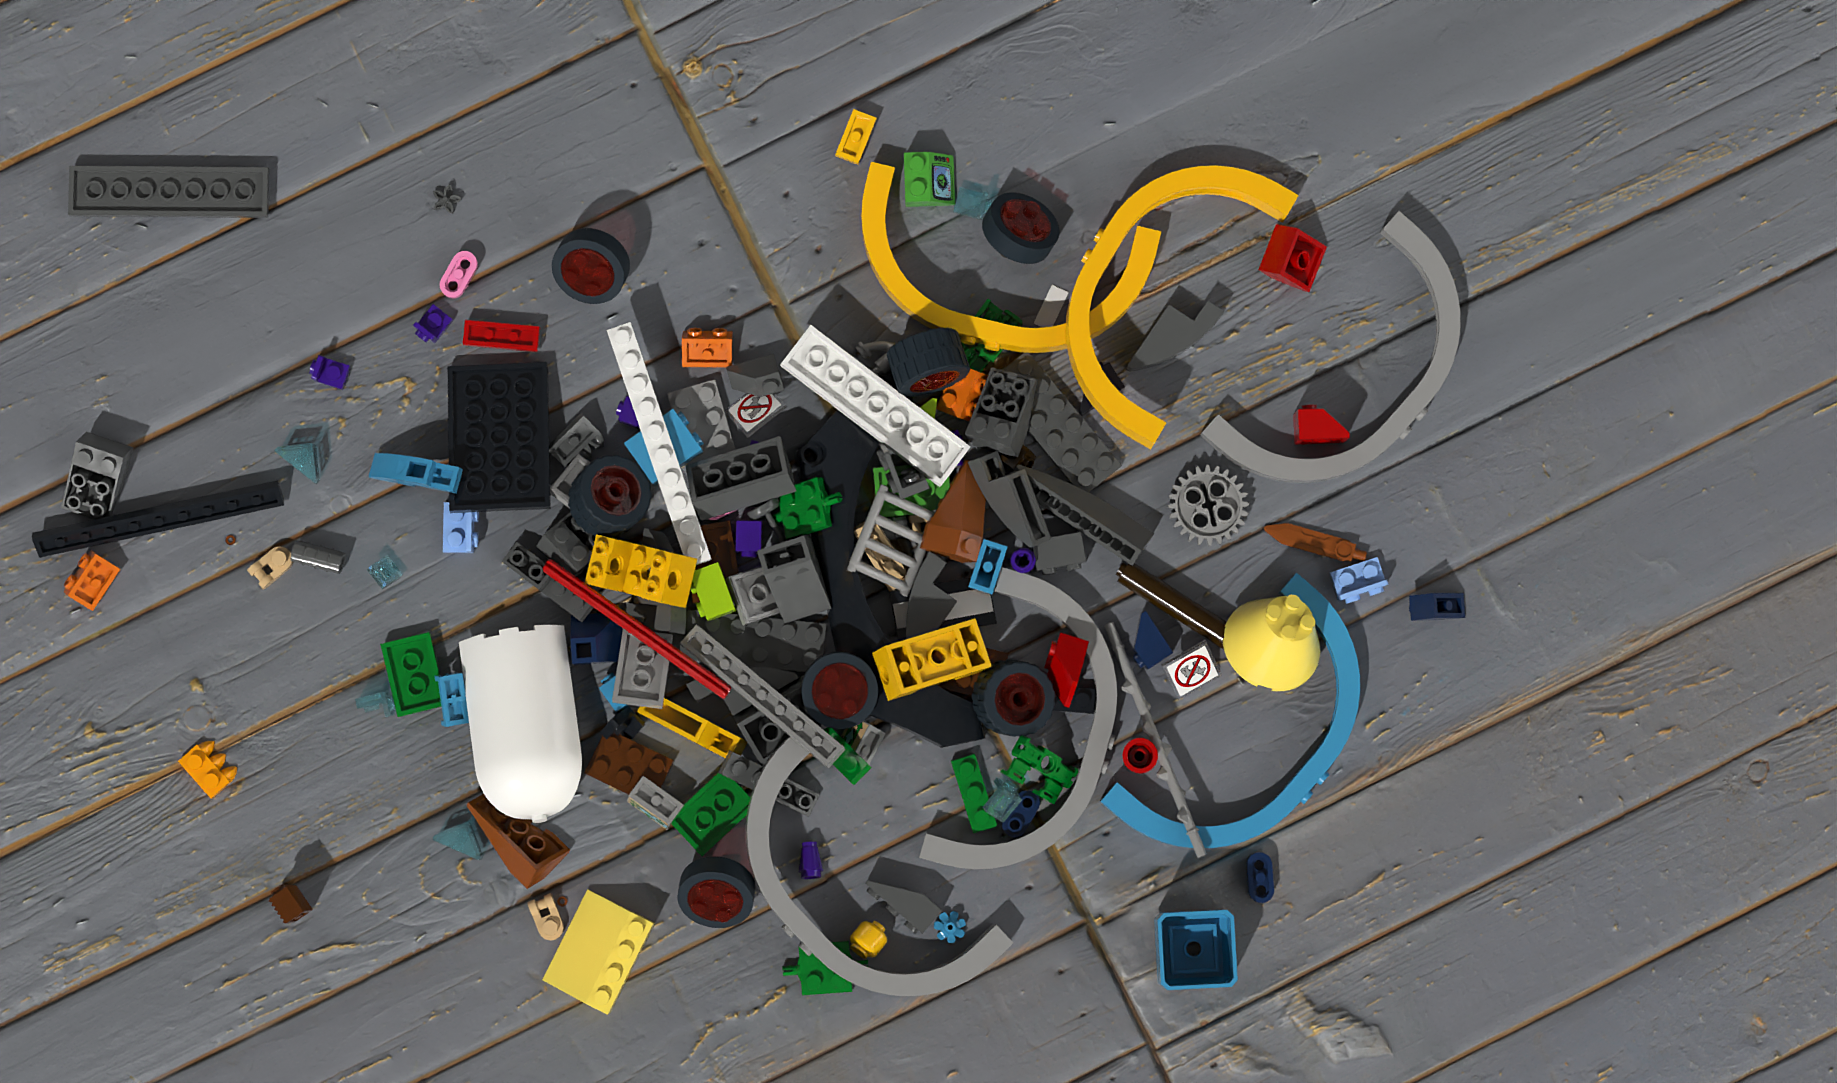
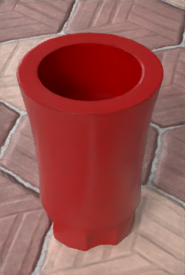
M1136 738L1129 741L1124 747L1123 762L1132 772L1146 773L1156 765L1158 752L1155 745L1148 739ZM1137 751L1143 753L1144 758L1142 761L1135 759L1134 755Z

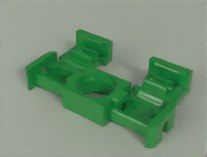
M990 299L986 300L975 315V317L981 318V315L989 308L982 319L1012 326L1023 325V321L1011 311L1005 310L1006 316L1002 314L1003 311L994 305ZM962 343L970 369L981 373L990 361L994 364L1004 350L999 349V351L990 353L987 352L984 344L979 343L976 348H968Z
M1021 735L1011 752L1017 758L1013 759L1007 771L1002 769L1001 773L1023 785L1026 779L1024 778L1026 772L1030 771L1031 768L1035 769L1048 778L1045 779V786L1043 788L1041 787L1040 790L1033 789L1032 792L1045 801L1055 804L1063 789L1061 786L1070 788L1073 783L1071 779L1077 776L1079 770L1071 765L1069 767L1061 763L1062 758L1042 746H1034L1029 743L1031 738ZM1048 756L1049 763L1045 768H1042L1041 762L1044 757ZM1044 792H1046V793H1048L1049 795H1051V797H1048L1047 795H1045Z

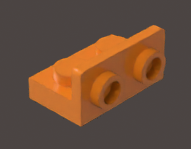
M689 328L687 331H683L682 367L732 366L733 332L727 331L725 328H715L712 331Z
M90 550L88 554L85 553L78 562L79 568L74 575L71 574L65 581L63 592L93 611L115 579L120 568Z

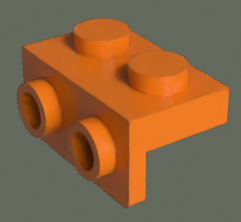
M970 369L965 378L943 390L936 409L970 422L988 375Z

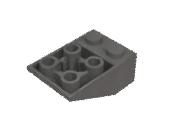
M991 368L965 432L966 437L973 446L1018 457L1028 431L1037 379Z
M86 431L75 444L61 508L92 519L112 516L129 469L133 447Z
M606 502L601 505L600 508L606 513L618 516ZM569 513L542 536L536 547L548 559L553 560L577 577L589 567L595 536L590 533L588 534L582 527H579L574 517Z
M801 536L757 551L765 578L784 623L832 609L810 536Z

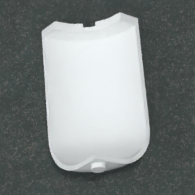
M534 625V630L519 632L518 627L499 630V635L486 638V634H480L459 642L474 765L479 785L490 803L505 815L517 819H532L533 823L545 822L547 817L562 811L570 803L579 785L582 769V754L564 625Z

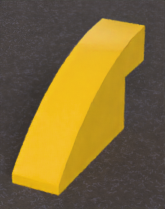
M665 698L663 709L640 706L637 710L643 716L723 758H726L729 750L741 756L748 743L744 739Z

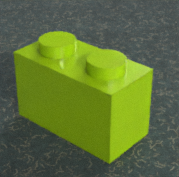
M718 562L694 571L690 589L692 594H698L700 602L696 603L700 617L706 616L707 621H711L736 611Z

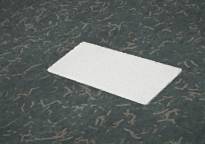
M1052 285L1034 324L1042 328L1052 327L1068 292Z

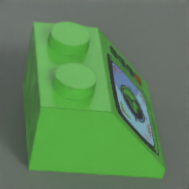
M933 152L904 153L905 207L955 205L953 155Z

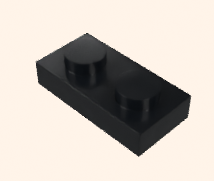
M1076 687L1069 708L1064 707L1056 695L1053 711L1094 714L1096 689Z

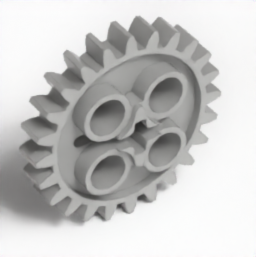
M1209 465L1205 466L1204 472H1201L1200 468L1196 466L1194 475L1189 470L1186 471L1187 480L1182 477L1178 478L1181 486L1173 485L1172 489L1177 494L1169 495L1168 498L1175 502L1168 505V508L1175 510V512L1169 518H1177L1178 521L1173 527L1181 526L1183 528L1180 536L1189 533V542L1196 537L1198 538V545H1201L1203 539L1207 541L1208 546H1211L1213 539L1220 545L1222 543V536L1229 541L1231 540L1229 532L1238 534L1239 531L1236 525L1244 526L1245 523L1240 517L1248 516L1249 513L1242 509L1249 506V503L1242 501V499L1248 493H1240L1239 490L1244 484L1235 485L1234 482L1237 476L1235 475L1229 479L1227 477L1228 469L1221 474L1219 473V466H1216L1213 472L1210 471ZM1201 484L1205 485L1209 503L1214 502L1215 504L1211 511L1216 521V527H1213L1211 524L1209 510L1202 507L1205 503V497L1200 487ZM1211 485H1221L1223 495L1218 497L1212 495L1210 492ZM1196 491L1200 498L1199 502L1194 504L1188 502L1186 499L1187 492ZM1219 508H1227L1231 514L1230 519L1221 520L1217 515ZM1203 515L1207 520L1206 526L1197 527L1193 522L1194 516Z

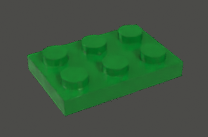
M427 632L380 644L397 717L442 707L438 681H435L434 677L440 675L431 633Z
M717 773L684 804V807L671 824L703 857L747 816L750 796L736 781Z

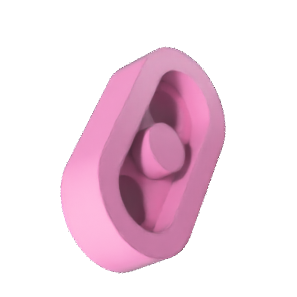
M458 252L440 281V289L446 297L454 299L463 295L478 268V261L471 252ZM463 261L470 262V266L467 269L461 267ZM452 282L458 284L456 290L449 289V285Z

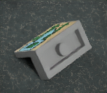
M863 721L854 727L844 729L841 737L870 764L886 733Z
M644 776L639 780L627 799L629 804L666 830L670 828L671 823L684 807L681 802Z

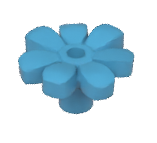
M952 911L950 916L945 912L939 915L941 922L936 921L934 923V929L940 930L937 934L938 939L943 940L947 937L948 943H954L955 936L962 938L965 934L961 928L966 925L964 919L958 920V913Z

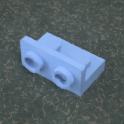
M444 502L443 553H474V547H478L479 542L478 532H474V522L479 521V512L450 513L449 502Z
M1378 557L1329 573L1338 601L1345 600L1346 604L1360 600L1359 595L1369 592L1370 596L1384 592L1383 587L1389 585L1388 581L1384 578Z

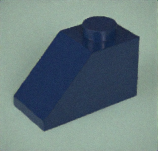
M1428 593L1409 596L1411 621L1465 618L1464 593Z
M1145 611L1139 618L1133 648L1136 654L1132 657L1140 668L1145 667L1148 670L1173 654V651Z

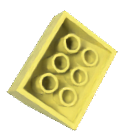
M587 889L542 980L607 1015L610 1014L655 922Z

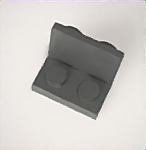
M879 442L881 450L876 452L884 471L889 470L885 476L893 494L898 492L900 498L904 499L929 489L923 473H920L914 467L903 470L901 475L898 476L888 449L884 443Z

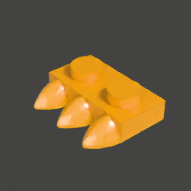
M205 741L195 745L178 762L210 799H213L234 780L237 767L230 766L220 770L224 765L226 754L220 753L209 757L214 749L215 742Z

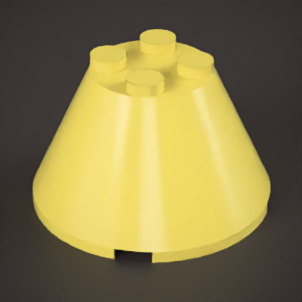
M1291 594L1289 596L1247 602L1238 607L1225 624L1223 647L1226 657L1233 669L1243 679L1256 687L1261 685L1272 688L1271 691L1295 689L1309 680L1318 666L1320 644L1315 627V619L1308 606L1296 595Z

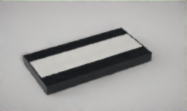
M971 577L934 584L957 600V603L939 629L975 618L978 627L997 624L992 595L968 587ZM912 588L907 597L900 594V590L889 592L898 642L906 640V616Z

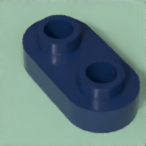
M1022 791L1016 796L1002 821V828L1006 835L1020 837L1030 825L1040 806L1039 797L1032 791ZM1025 798L1032 800L1030 808L1023 806L1022 802ZM1012 820H1017L1020 823L1017 830H1013L1010 827Z
M1257 852L1250 855L1246 863L1248 893L1255 902L1265 903L1274 895L1272 861L1267 854ZM1257 860L1263 862L1261 870H1257L1254 866ZM1259 885L1265 888L1263 895H1259L1256 892V888Z

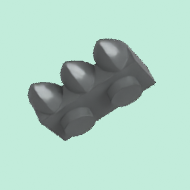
M581 413L550 443L549 451L567 468L578 454L585 459H591L592 453L588 444L599 448L604 447V439L601 433Z

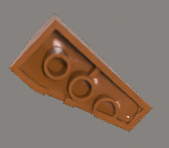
M969 460L963 462L952 480L951 487L946 496L941 498L935 514L927 521L920 549L961 563L977 562L984 528L986 498L972 474L968 464Z
M485 794L467 803L468 809L510 873L527 889L545 879L570 852V849L553 832L548 829L542 831L532 825L531 819H517L505 815L490 803Z

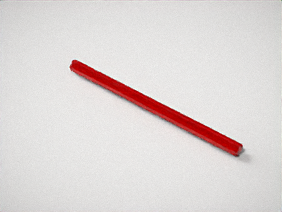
M549 559L544 564V573L719 697L724 699L731 691L730 685L553 560Z

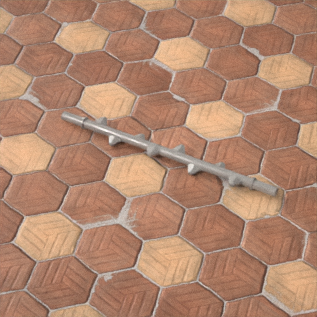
M1114 622L1105 625V629L1113 646L1112 651L1115 652L1126 679L1121 688L1123 691L1132 694L1144 723L1142 730L1148 734L1150 741L1155 745L1158 752V761L1161 768L1156 775L1159 779L1167 781L1179 811L1177 818L1184 823L1187 830L1186 835H1189L1197 858L1203 857L1207 853L1199 836V829L1196 828L1185 801L1186 791L1179 786L1168 759L1172 747L1160 739L1149 711L1151 705L1145 701L1133 672V668L1137 663L1133 657L1126 654L1125 645L1121 642Z

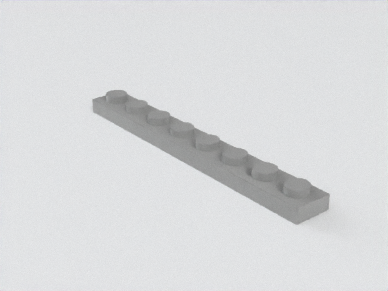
M697 624L680 642L687 651L730 685L828 769L845 751V748Z

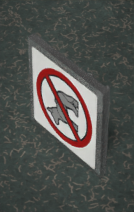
M746 393L724 411L749 438L787 406L776 393L763 397Z
M1206 640L1161 664L1178 700L1222 676Z

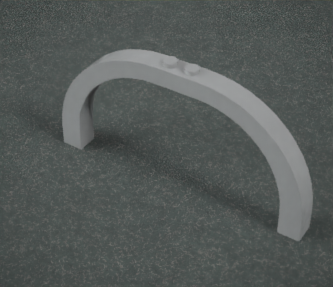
M1400 211L1387 223L1380 234L1400 250L1419 271L1430 292L1436 318L1434 349L1431 360L1420 382L1371 437L1348 451L1325 458L1298 459L1267 451L1249 441L1218 414L1200 436L1228 460L1251 473L1276 481L1290 483L1327 481L1352 473L1369 464L1386 451L1398 437L1403 440L1412 430L1409 425L1416 418L1420 421L1429 411L1426 406L1443 385L1457 352L1460 336L1459 298L1454 279L1439 250Z
M1004 567L1000 569L994 593L1022 600L1046 610L1058 618L1075 637L1089 641L1086 656L1089 660L1095 682V713L1075 784L1061 808L1044 825L1019 839L996 845L964 844L926 833L919 858L957 868L993 869L1009 866L1027 860L1057 842L1077 822L1086 809L1095 791L1100 773L1105 774L1109 760L1105 759L1107 749L1112 750L1116 736L1111 734L1117 707L1116 675L1108 646L1094 621L1077 602L1054 585L1034 576Z
M790 736L786 738L764 765L753 788L746 817V848L752 874L762 896L769 907L784 923L781 928L791 938L795 935L801 941L798 946L808 956L813 954L827 968L843 979L870 991L895 996H922L939 993L969 981L989 967L1013 944L996 924H992L966 950L950 961L927 970L909 973L885 972L864 966L850 959L836 948L789 898L775 873L771 859L769 826L775 800L787 777L809 754Z

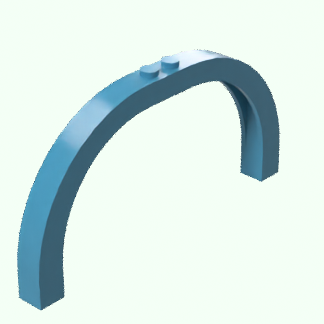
M1298 573L1293 575L1278 594L1281 596L1296 595L1308 606L1315 619L1316 630L1326 644L1331 656L1336 679V700L1332 720L1324 738L1314 753L1278 795L1266 806L1254 814L1233 823L1219 826H1196L1199 829L1198 833L1204 848L1230 846L1256 837L1274 827L1300 802L1305 804L1313 795L1312 787L1316 783L1321 785L1329 776L1327 770L1341 753L1354 726L1359 706L1360 672L1352 639L1339 614L1328 600ZM1118 782L1100 800V803L1120 820L1141 834L1162 843L1193 848L1189 835H1186L1187 830L1183 823L1172 821L1150 810Z

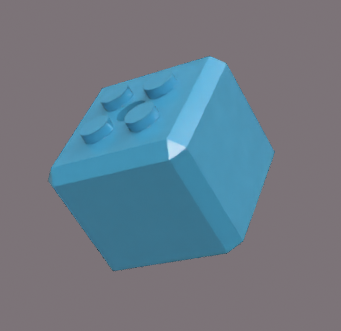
M1228 910L1160 912L1155 917L1157 982L1164 989L1232 987L1237 982L1234 915ZM1192 941L1198 942L1201 947L1200 953L1196 956H1190L1186 951L1188 943Z

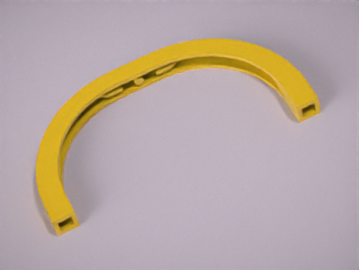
M875 162L870 163L862 199L861 224L864 246L871 268L879 283L889 297L903 311L931 329L942 327L955 329L962 343L968 345H975V343L984 344L986 349L992 351L1004 349L1024 353H1044L1067 349L1066 323L1043 328H1024L949 310L920 293L899 269L889 247L886 234L885 215L895 175V167ZM1137 226L1129 260L1121 279L1107 298L1090 311L1089 327L1091 339L1112 327L1126 314L1139 297L1150 275L1161 231Z
M1215 165L1185 168L1161 176L1140 188L1126 200L1110 220L1106 229H1099L1093 240L1097 244L1093 250L1088 248L1081 260L1085 264L1074 285L1066 315V344L1074 375L1087 399L1105 420L1117 430L1150 450L1166 422L1127 399L1103 372L1096 358L1090 337L1089 315L1094 290L1130 229L1148 212L1171 200L1191 195H1221L1243 201L1283 223L1299 195L1257 173L1234 167Z

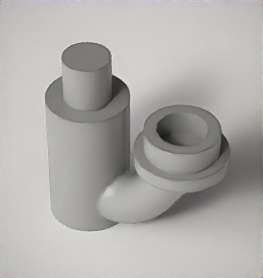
M860 341L855 349L864 359L870 358L872 356L870 352L886 351L882 357L874 362L876 367L871 370L873 373L880 376L881 374L887 375L891 372L886 354L894 343L888 341L863 344Z

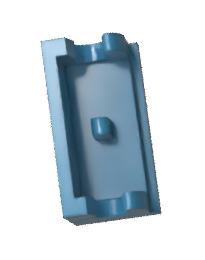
M452 672L446 673V675L434 676L435 681H438L443 713L441 725L449 727L469 723L463 673Z

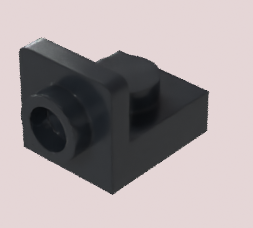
M628 706L614 716L600 733L606 740L614 734L619 736L622 733L629 739H633L645 726V723Z

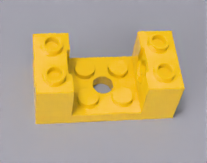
M596 534L585 583L639 596L659 603L686 608L697 559Z
M976 618L886 645L872 653L888 701L954 678L957 680L974 675L991 667ZM933 650L941 653L942 662L940 664L932 660L931 654Z

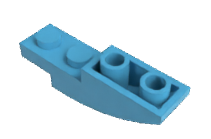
M375 453L369 478L457 494L463 469L436 463L433 460Z

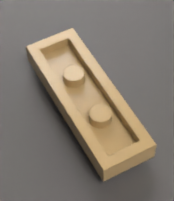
M865 522L854 527V534L857 539ZM875 524L870 538L893 548L881 526ZM867 547L865 548V552L875 568L904 581L907 574L904 564ZM885 584L889 592L896 589L890 585Z

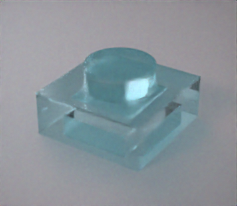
M388 555L367 569L382 589L399 580L403 575Z

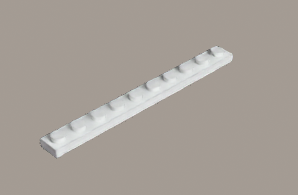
M629 322L608 329L607 333L684 556L696 558V565L710 561L712 559L632 324Z

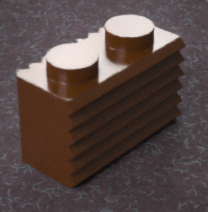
M282 884L271 891L273 896L269 898V902H272V906L275 907L274 910L278 911L277 914L281 915L280 919H284L283 923H295L313 910L297 885Z

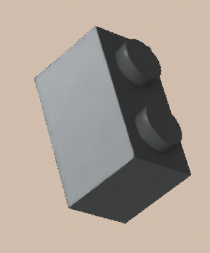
M1081 532L1051 537L1050 540L1032 547V552L1036 559V572L1042 571V575L1057 573V568L1066 567L1067 571L1081 569V564L1086 563Z

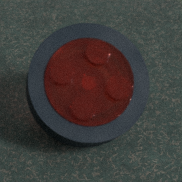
M1016 192L1004 193L995 198L982 221L983 233L990 245L1002 257L1023 264H1035L1043 261L1057 242L1060 233L1056 218L1044 204L1033 197Z
M593 228L577 229L566 235L552 259V273L558 286L568 296L588 304H601L615 298L621 291L630 271V260L623 245L612 235Z
M831 652L819 657L809 666L802 681V698L808 713L817 722L829 728L846 729L860 724L871 714L877 702L878 685L872 669L863 659L848 652Z
M704 857L690 863L682 872L677 900L683 913L692 921L707 927L727 928L741 923L750 915L753 908L756 885L752 874L740 863L725 857Z

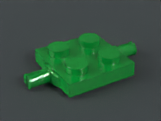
M819 477L796 484V492L778 497L780 512L772 516L776 523L783 522L786 539L790 540L831 527L830 506L843 500V498H839L842 497L840 492L828 495L825 491L823 478Z
M849 941L831 942L843 954L852 959ZM800 947L797 965L782 966V971L793 970L783 972V977L798 975L801 981L802 995L852 992L851 982L827 968L813 954L808 956ZM868 959L858 960L856 962L865 965L868 964Z

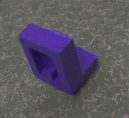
M433 304L418 323L415 322L413 326L417 329L415 334L427 343L430 339L433 343H436L454 320Z
M318 355L317 360L314 359L312 361L309 373L312 374L311 379L315 382L343 390L351 366Z

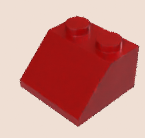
M1276 224L1258 270L1274 280L1305 292H1310L1327 246L1298 228Z
M1302 405V408H1299L1293 415L1294 445L1345 443L1350 438V433L1324 409H1317V405Z
M1060 633L1058 641H1052L1044 668L1048 669L1047 676L1053 683L1056 695L1064 707L1069 708L1078 684L1089 641Z

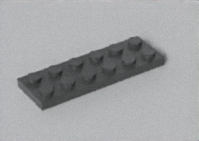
M1023 353L1004 369V371L1037 379L1028 432L1072 485L1090 493L1122 466L1029 353Z

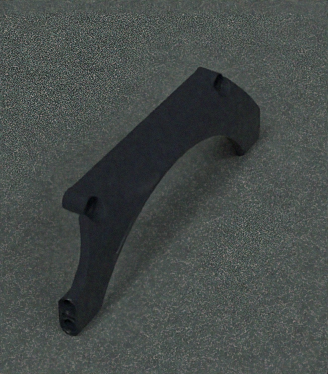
M893 374L879 376L897 390ZM905 396L913 402V397ZM837 409L809 439V444L801 447L795 454L800 483L816 477L823 478L827 494L831 495L840 492L842 497L839 498H843L842 502L830 506L832 526L811 533L817 560L832 609L827 610L835 651L854 654L863 659L872 669L877 680L878 697L870 716L909 731L940 748L985 739L983 724L979 721L976 711H974L973 702L951 694L936 684L890 701L887 699L872 653L891 643L882 632L870 610L857 570L856 572L847 570L854 551V517L857 497L868 463L877 449L879 441ZM804 451L812 453V462L805 459ZM839 665L841 680L845 689L846 704L850 711H854L859 706L856 703V696L859 694L864 697V682L854 669Z

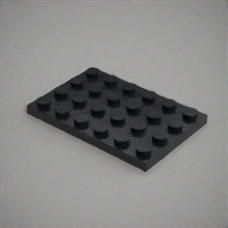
M548 363L447 366L449 465L463 469L457 494L449 492L450 513L551 509Z

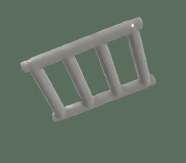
M881 484L850 558L847 570L850 572H856L857 570L900 590V594L907 597L926 553V550L920 549L923 534L879 515L884 501L925 520L933 517L936 510L930 511L909 500L901 499L900 496L889 492L887 486ZM875 524L918 543L914 556H908L870 538ZM867 547L908 566L909 569L904 581L861 562L865 548Z

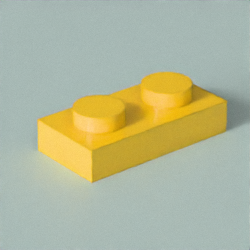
M853 109L835 156L859 165L877 120L876 117Z

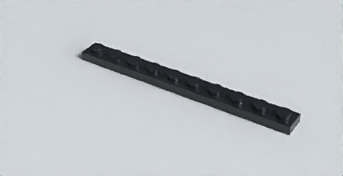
M277 480L33 532L32 541L39 558L284 506V497Z

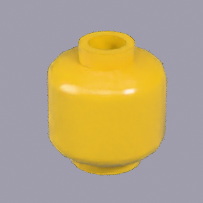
M868 921L861 922L850 936V948L863 959L876 957L887 943V937L884 933L886 929L877 921L872 923Z

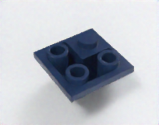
M602 613L588 614L583 622L571 615L570 641L572 664L585 665L618 662L623 632L622 627Z

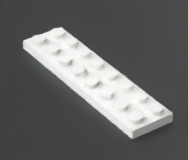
M812 325L809 326L780 364L782 368L879 442L884 443L887 448L920 473H923L925 477L939 487L942 486L970 448L963 440L904 395L898 393L896 389Z

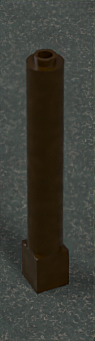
M1124 562L1115 574L1119 577L1118 583L1224 650L1225 620L1134 563L1132 566L1129 563L1128 565Z

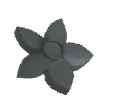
M451 184L445 187L444 193L433 191L434 196L439 199L435 204L434 210H440L445 206V209L453 214V204L458 203L462 198L458 195H452L453 189Z

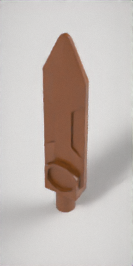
M1289 523L1266 525L1264 527L1265 532L1286 546L1343 562H1351L1352 558L1365 561L1366 551L1356 549V544L1346 539Z

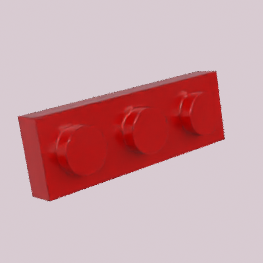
M465 320L463 345L538 352L540 327Z

